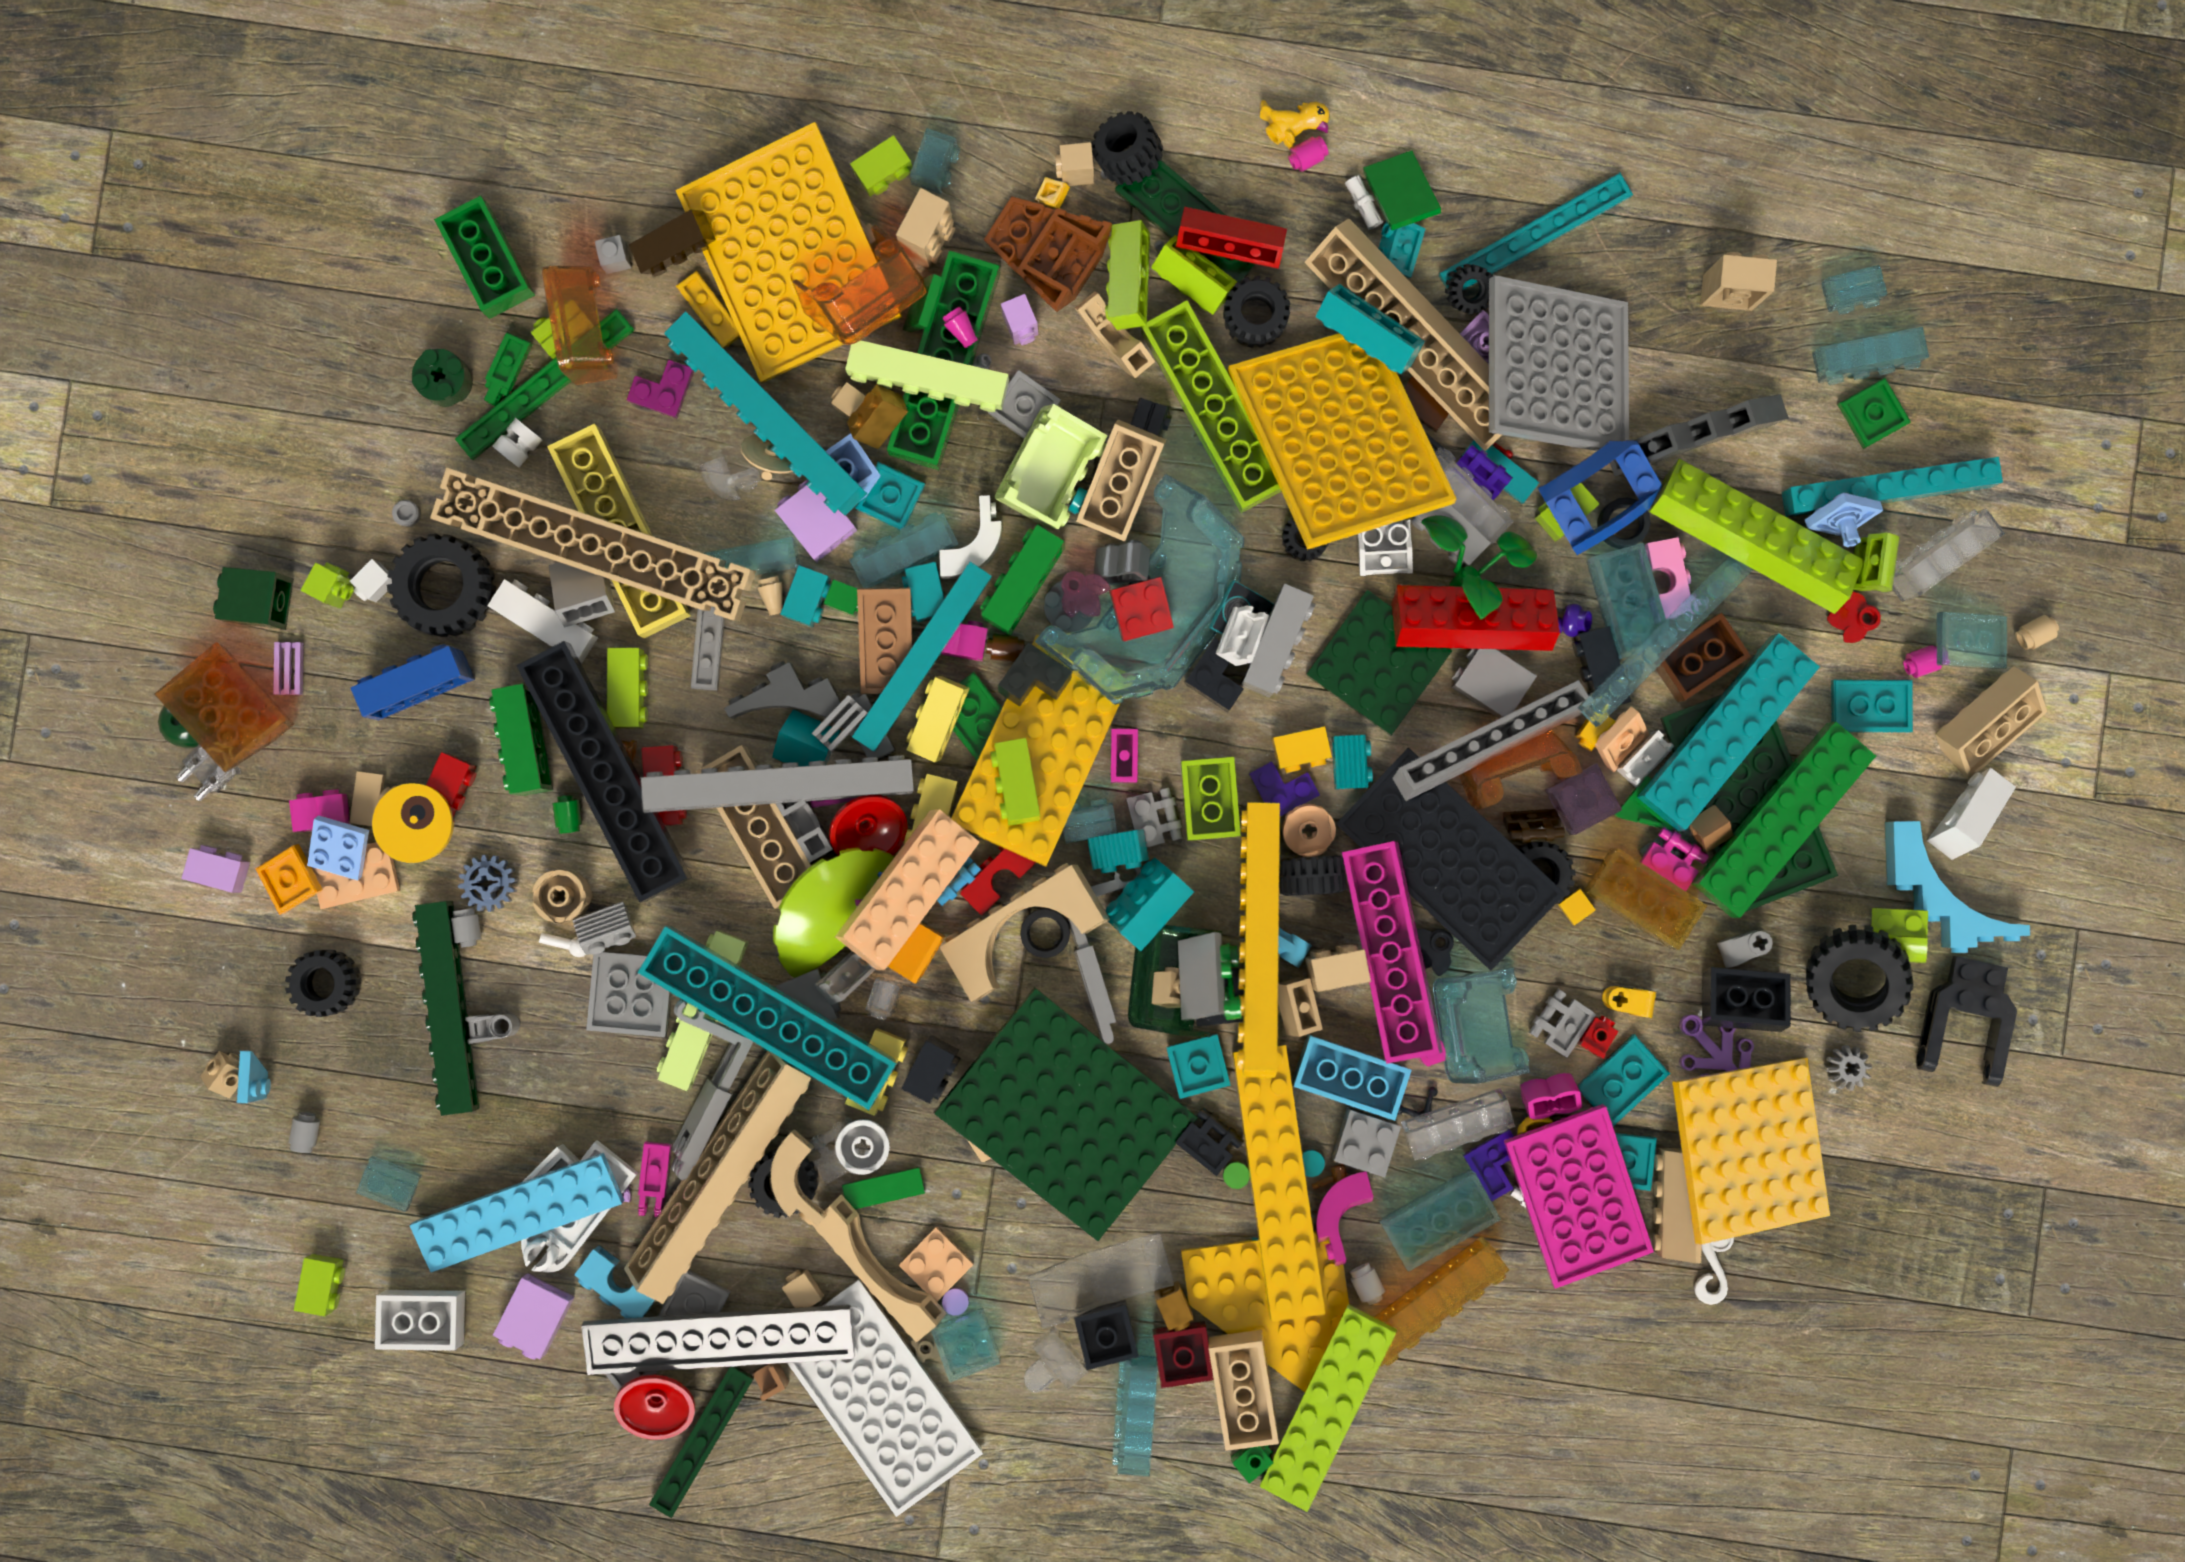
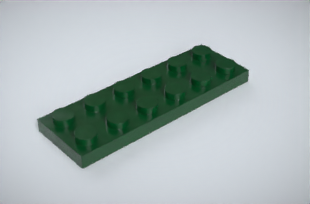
M1162 160L1158 161V168L1156 170L1153 169L1149 177L1145 176L1142 178L1143 181L1139 183L1134 181L1132 185H1127L1124 182L1123 185L1118 184L1115 188V192L1170 239L1175 235L1178 236L1184 207L1226 215ZM1199 252L1239 283L1257 265Z

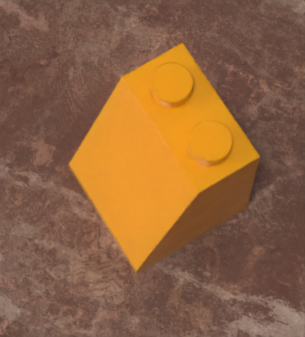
M920 922L889 963L888 967L911 982L918 983L946 936Z

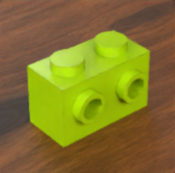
M315 562L300 591L323 603L341 609L345 600H349L352 596L354 587L350 582L351 579L348 578V571L328 562L324 566Z

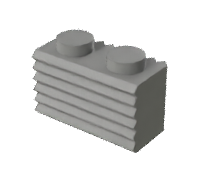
M623 901L572 919L580 947L586 955L602 953L606 947L625 945L631 938L636 937L629 911Z

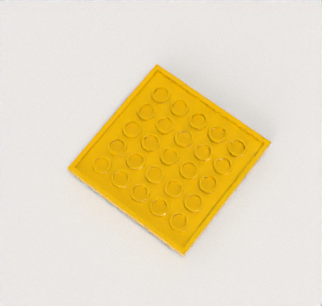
M1800 1057L1672 1082L1695 1244H1707L1830 1216L1808 1058Z

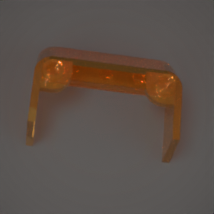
M876 225L872 226L871 229L877 244L875 254L880 261L841 288L834 283L823 282L810 290L797 279L792 281L804 314L846 345L855 344L922 298L927 290L924 279L901 244Z
M552 265L542 267L555 352L561 372L576 386L616 379L617 374L610 365L614 364L611 348L607 349L602 340L594 294L597 293V287H601L598 272L594 271L592 267Z

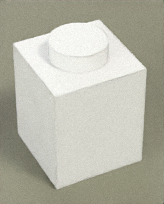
M371 559L350 582L356 587L353 590L355 594L363 601L368 599L377 602L387 592V585L392 584V579L387 577L388 570L380 562Z

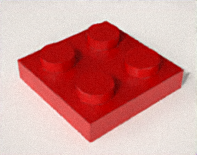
M1161 577L1109 590L1122 641L1174 628Z

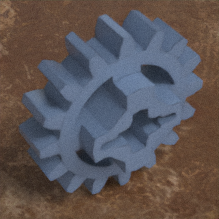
M482 855L481 861L478 858H472L473 866L464 865L463 867L467 873L459 874V877L464 879V883L459 884L458 888L465 889L461 898H470L467 905L474 906L477 904V911H483L486 906L487 911L492 912L495 909V905L498 909L504 908L503 901H512L509 893L517 892V889L512 887V883L517 882L518 879L511 878V874L515 869L506 868L507 860L498 863L499 856L493 855L490 860L488 855ZM493 867L497 868L502 873L503 877L497 875ZM479 870V874L472 880L475 872ZM487 880L498 881V883H494L488 887L484 885H478L479 883H484V881ZM504 886L502 893L497 897V892ZM473 890H477L481 894V899L476 896Z

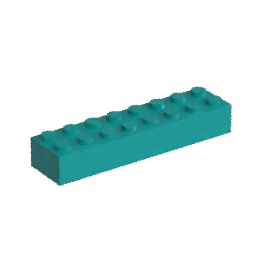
M1780 633L1770 636L1637 798L1677 831L1686 830L1820 666Z

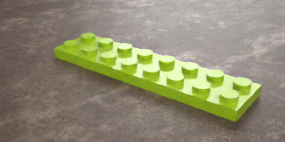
M1348 1304L1272 1459L1274 1463L1267 1469L1259 1487L1308 1512L1396 1335V1328Z

